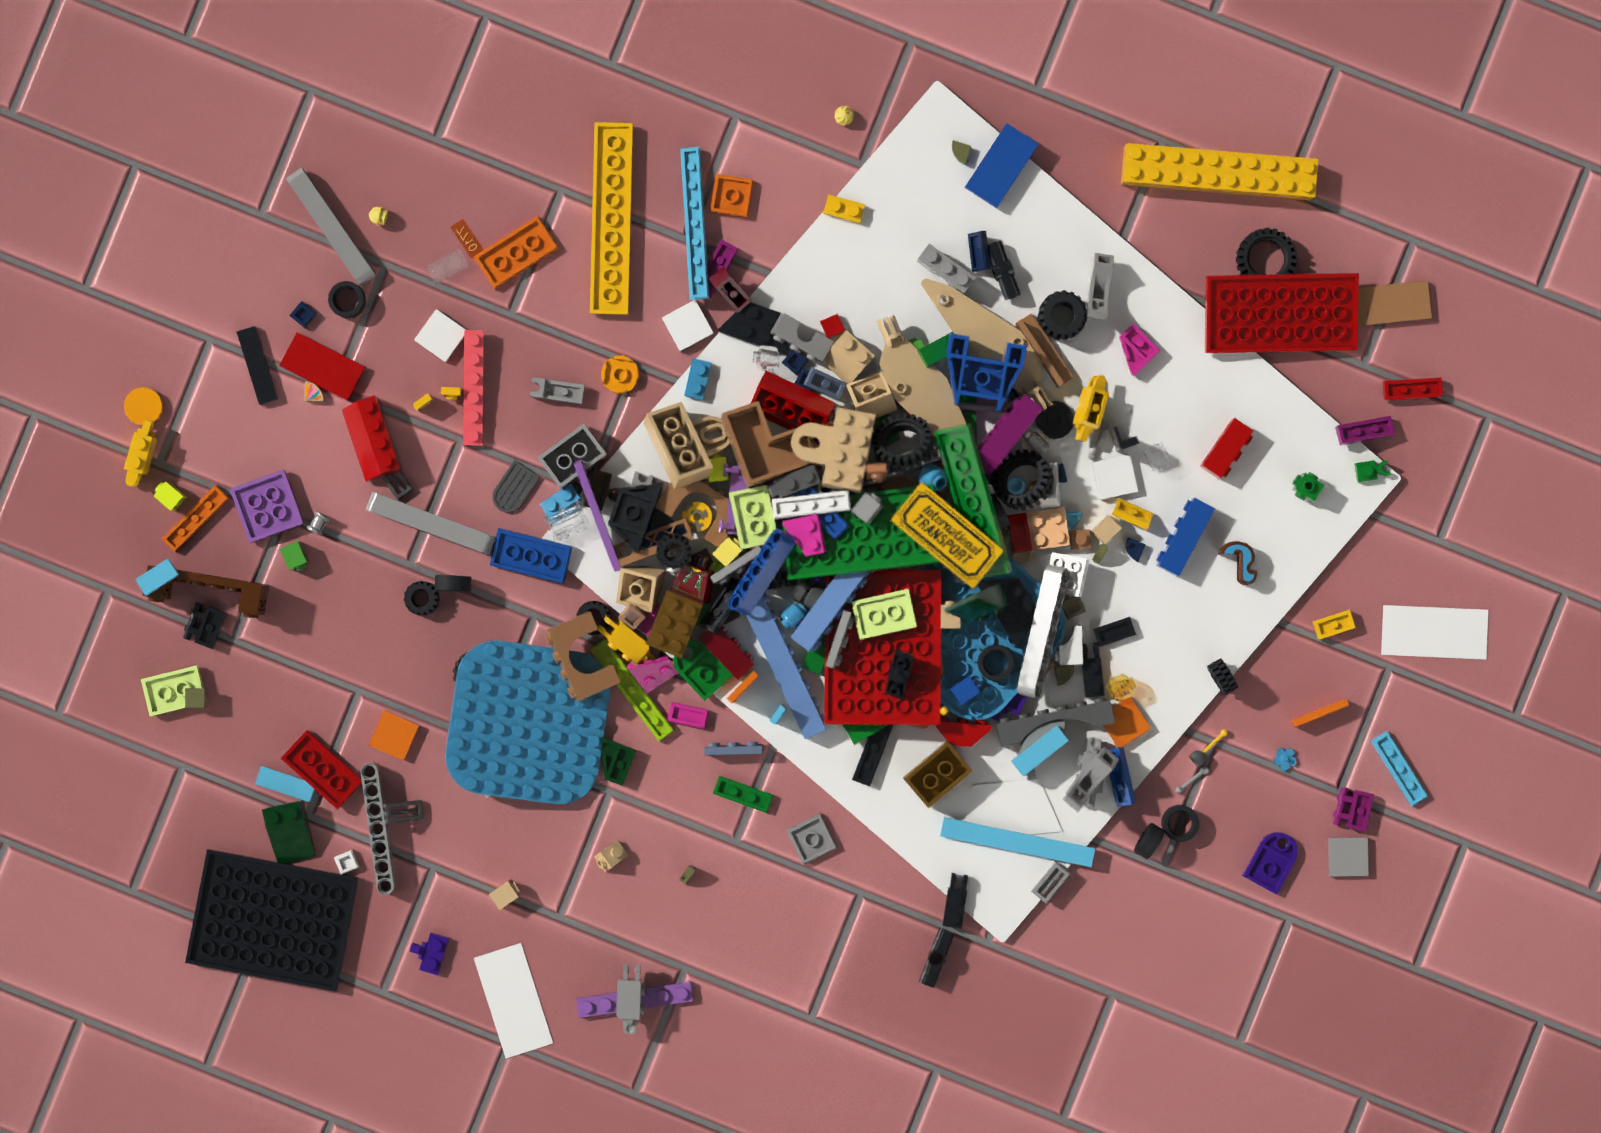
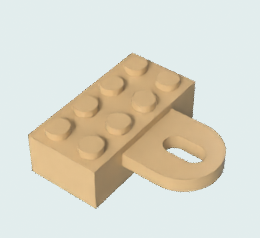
M682 402L649 412L644 420V426L674 489L709 478L713 466L708 457L725 451L730 444L721 418L708 416L691 422ZM714 430L722 432L721 437L712 440L704 437L705 433Z
M837 407L833 427L815 423H807L798 427L792 435V450L796 457L804 462L825 466L822 481L823 487L842 491L849 490V492L861 494L876 415ZM803 437L815 438L820 441V446L816 449L801 446L799 442Z

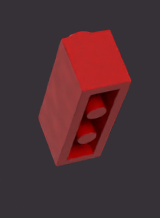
M1236 418L1231 419L1200 467L1217 479L1226 478L1232 469L1229 466L1233 460L1237 462L1243 453L1240 451L1244 445L1247 446L1253 439L1251 434L1254 430Z

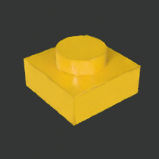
M441 387V395L446 396L447 400H457V397L463 396V389Z

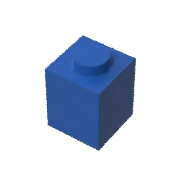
M968 676L951 687L950 690L959 704L962 705L980 693L978 688L981 686L975 677L971 679Z

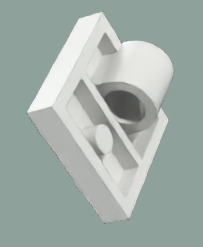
M1052 552L1049 565L1064 567L1069 570L1065 595L1082 598L1089 559Z

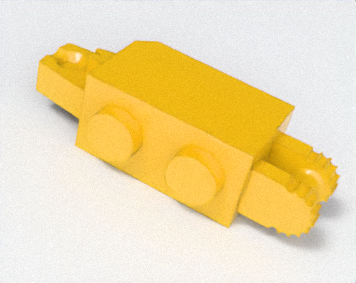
M1103 375L1092 376L1088 386L1082 389L1072 423L1076 425L1075 429H1077L1075 440L1086 442L1089 434H1092L1093 430L1098 429L1101 425L1109 397V392L1104 391L1107 380Z
M144 420L142 429L138 428L137 432L133 434L124 469L128 470L125 482L129 487L138 486L142 474L148 475L157 444L155 433L152 432L154 422Z
M605 616V622L613 627L610 632L600 625L597 626V630L609 641L607 645L614 651L619 649L623 653L622 657L628 662L634 661L636 664L638 662L644 664L646 660H656L649 651V645H646L647 640L620 620L616 623L608 616Z

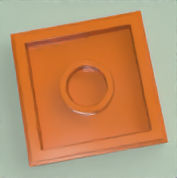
M716 174L710 212L748 218L754 180Z
M754 670L727 700L734 703L759 677V674Z
M1130 696L1112 707L1115 723L1103 726L1117 748L1124 747L1151 729Z
M384 710L369 746L404 761L420 725Z

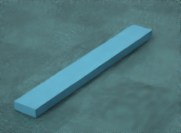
M700 147L681 148L690 300L710 299Z
M947 817L943 819L940 833L941 837L1092 867L1095 852L1093 847Z

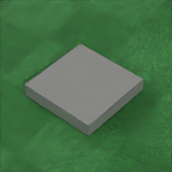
M820 813L786 830L803 865L837 848Z
M1328 837L1330 877L1368 876V837Z

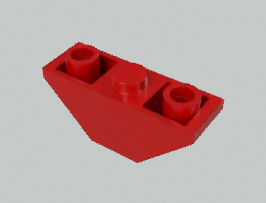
M941 717V725H934L950 745L972 747L992 730V725H988V721L976 720V724L968 723L969 719L957 718V722H951L949 718Z

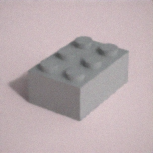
M583 423L537 458L558 487L563 489L578 478L574 466L575 461L581 459L587 472L608 455Z

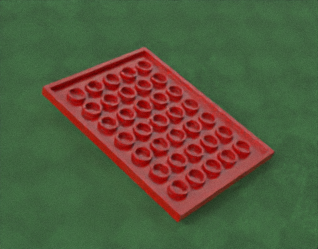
M875 570L874 573L870 572L866 577L868 581L862 589L858 588L855 592L857 596L854 601L909 589L917 627L860 640L856 619L854 620L852 629H848L846 634L849 637L845 648L842 647L840 655H842L840 665L836 666L835 669L825 666L824 724L941 725L942 570ZM836 575L826 576V588ZM847 603L844 610L852 613V618H855L852 603ZM841 618L833 622L832 625L834 627L832 631L825 635V665ZM895 649L916 657L913 672L903 699L885 694Z

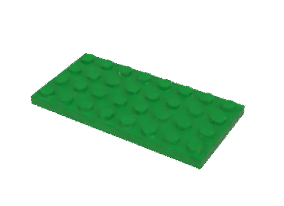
M926 485L935 493L934 485ZM917 487L868 492V495L873 493L880 498V504L883 506L870 525L852 512V509L865 493L850 495L851 511L837 512L850 527L835 540L822 526L826 553L806 556L795 542L794 547L786 558L788 580L940 563L937 558L891 521ZM806 516L783 518L782 521L792 520ZM783 526V531L789 533Z

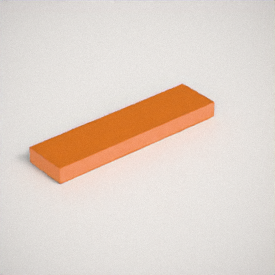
M215 485L162 540L177 553L230 498Z

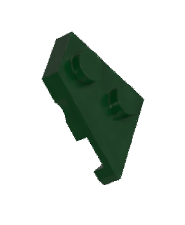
M601 737V743H603L604 778L623 786L636 749Z

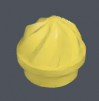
M841 106L835 112V120L841 125L850 124L854 118V113L848 106Z
M381 206L374 207L369 212L370 220L378 226L380 224L385 225L388 210L383 209Z

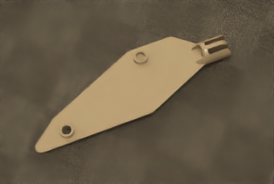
M927 278L922 280V287L953 333L969 336L967 349L969 356L1003 361L1006 343L1026 345L1024 366L1012 388L1031 398L1043 408L1042 411L1047 409L1046 404L1049 407L1053 405L1040 385L1042 361L1020 330L953 287ZM940 297H944L946 302L942 303Z
M890 315V319L885 317L883 321H876L885 341L879 365L894 400L910 415H916L917 419L918 417L923 418V422L926 421L934 438V431L966 424L959 405H954L952 389L947 378L934 365L926 368L917 352L918 349L903 336L895 315Z

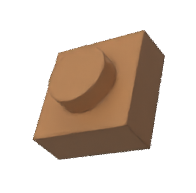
M1090 529L1070 530L1071 550L1091 548Z
M630 603L618 616V619L634 630L645 619L646 615Z

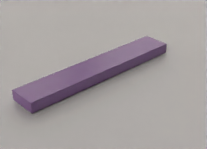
M580 459L575 461L574 466L613 570L616 572L621 570L619 558L584 465Z

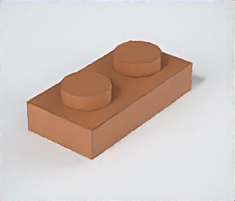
M886 464L866 465L868 481L881 483L887 479Z

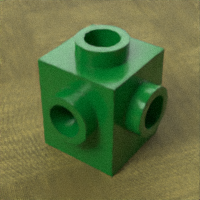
M1311 472L1308 474L1302 473L1301 475L1298 474L1292 482L1294 485L1292 490L1296 492L1294 495L1303 501L1307 499L1310 502H1314L1325 485L1318 481L1319 477Z

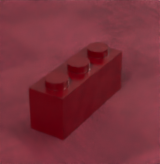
M723 625L716 635L706 630L698 639L739 680L754 665L753 660L755 658L748 651L744 653L739 648L741 643L735 637L730 638L726 634L728 630Z

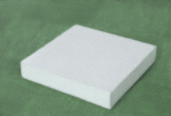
M696 300L662 317L680 352L714 334Z
M436 309L414 340L441 360L447 362L463 340L465 329Z
M1130 454L1092 462L1100 500L1138 492Z

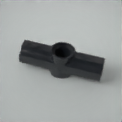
M1001 240L990 243L988 245V252L992 264L991 269L996 282L999 283L1004 300L1021 295L1014 277L1015 272L1012 263L1007 258Z
M939 927L920 976V983L929 987H935L955 933ZM940 953L942 955L941 961L933 962L931 960L932 955Z

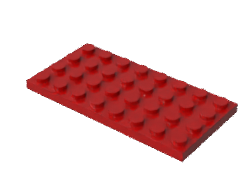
M1359 273L1206 275L1205 353L1358 350Z

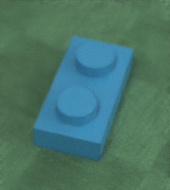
M692 359L684 396L699 400L704 399L711 362Z
M570 483L540 503V506L547 518L552 521L581 502L582 498L575 486Z

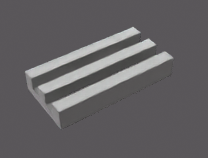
M1054 862L1031 892L1047 904L1070 876V873ZM1056 868H1058V871H1057V872L1054 874V876L1049 880V882H1048V883L1045 885V887L1040 891V893H1038V892H1037L1038 889H1039V888L1042 886V884L1047 880V878L1051 875V873H1052ZM1061 873H1064L1063 877L1054 886L1050 893L1044 898V893L1049 889V887L1053 884L1057 877Z

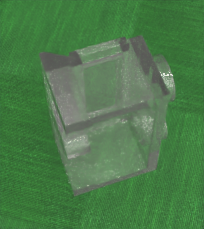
M579 500L575 501V507L567 511L565 508H561L558 510V515L549 518L547 514L544 515L545 523L554 541L557 539L559 541L565 540L569 537L570 533L574 531L577 533L582 532L589 525L588 518ZM576 516L581 518V520L557 531L553 528Z

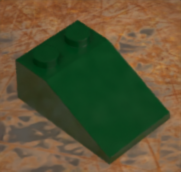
M1000 583L944 608V611L968 622L973 620L981 622L987 619V614L991 612L993 615L1003 612V607L1009 603Z
M304 800L262 809L265 827L277 862L286 863L316 856Z

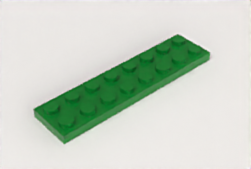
M971 423L934 431L956 511L1004 550L982 578L1011 573V565Z

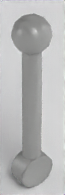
M1102 423L1101 432L1092 453L1088 455L1090 460L1096 458L1095 453L1105 430L1109 428L1108 423Z
M1202 767L1201 771L1181 787H1176L1175 792L1181 794L1184 788L1202 774H1207L1209 769Z

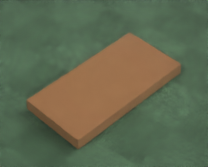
M1428 280L1359 287L1358 326L1432 318Z

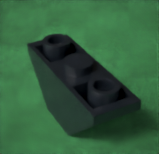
M895 649L885 694L900 699L904 698L916 657L914 655Z

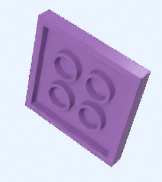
M284 469L230 489L249 543L305 524Z

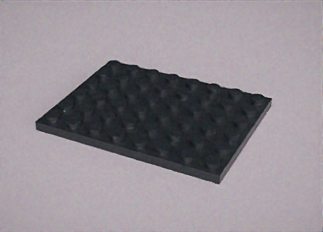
M207 849L185 963L336 992L338 990L359 877Z

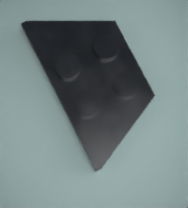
M750 302L740 312H735L718 329L719 333L788 356L787 343L785 341L783 344L773 339L774 335L770 333L781 314L775 310Z
M661 482L646 486L644 484L632 488H620L608 521V525L637 554L640 552L662 491L663 483Z
M1019 578L979 582L977 586L980 591L1000 583L1009 604L1004 606V611L996 614L1014 645L1016 647L1019 646L1033 622L1036 610L1035 603Z

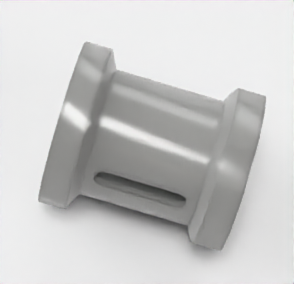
M315 511L314 519L306 528L321 536L323 528L331 519Z

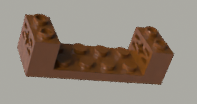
M147 566V571L155 566ZM177 570L180 574L179 576L148 596H145L148 597V601L164 603V599L171 598L173 581L187 583V580H190V584L206 586V583H209L210 588L224 589L227 586L228 591L241 592L238 612H242L243 617L258 618L259 615H265L269 585Z

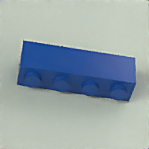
M1192 498L1191 501L1187 500L1183 507L1184 515L1182 518L1178 517L1174 524L1176 530L1173 535L1169 534L1165 541L1167 547L1164 552L1160 551L1156 558V561H1158L1157 567L1176 577L1180 576L1215 510L1214 507L1197 498Z

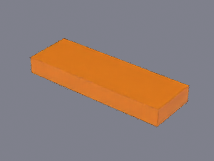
M1342 698L1293 718L1290 722L1292 726L1299 727L1346 708L1349 703L1347 699Z

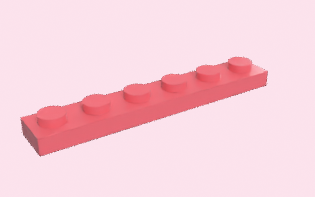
M464 330L463 445L483 446L484 330Z

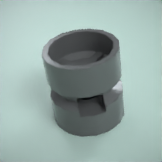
M799 579L790 598L797 602L803 601L804 606L812 609L825 588L818 584L812 585L809 579Z

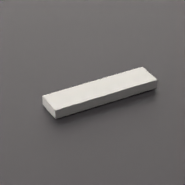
M847 490L772 499L774 519L851 511L850 492Z

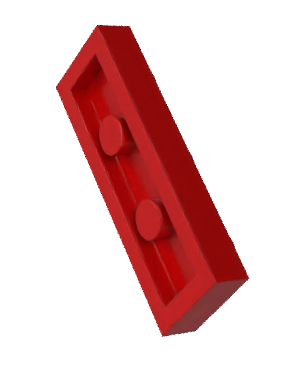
M1442 377L1383 381L1384 401L1443 397Z

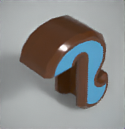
M1234 541L1228 542L1219 548L1218 554L1237 555V581L1240 584L1250 585L1255 582L1257 571L1250 570L1255 559L1251 546L1244 542Z

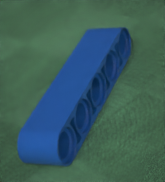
M779 529L773 530L731 595L728 602L731 610L743 615L751 614L794 547L795 537Z

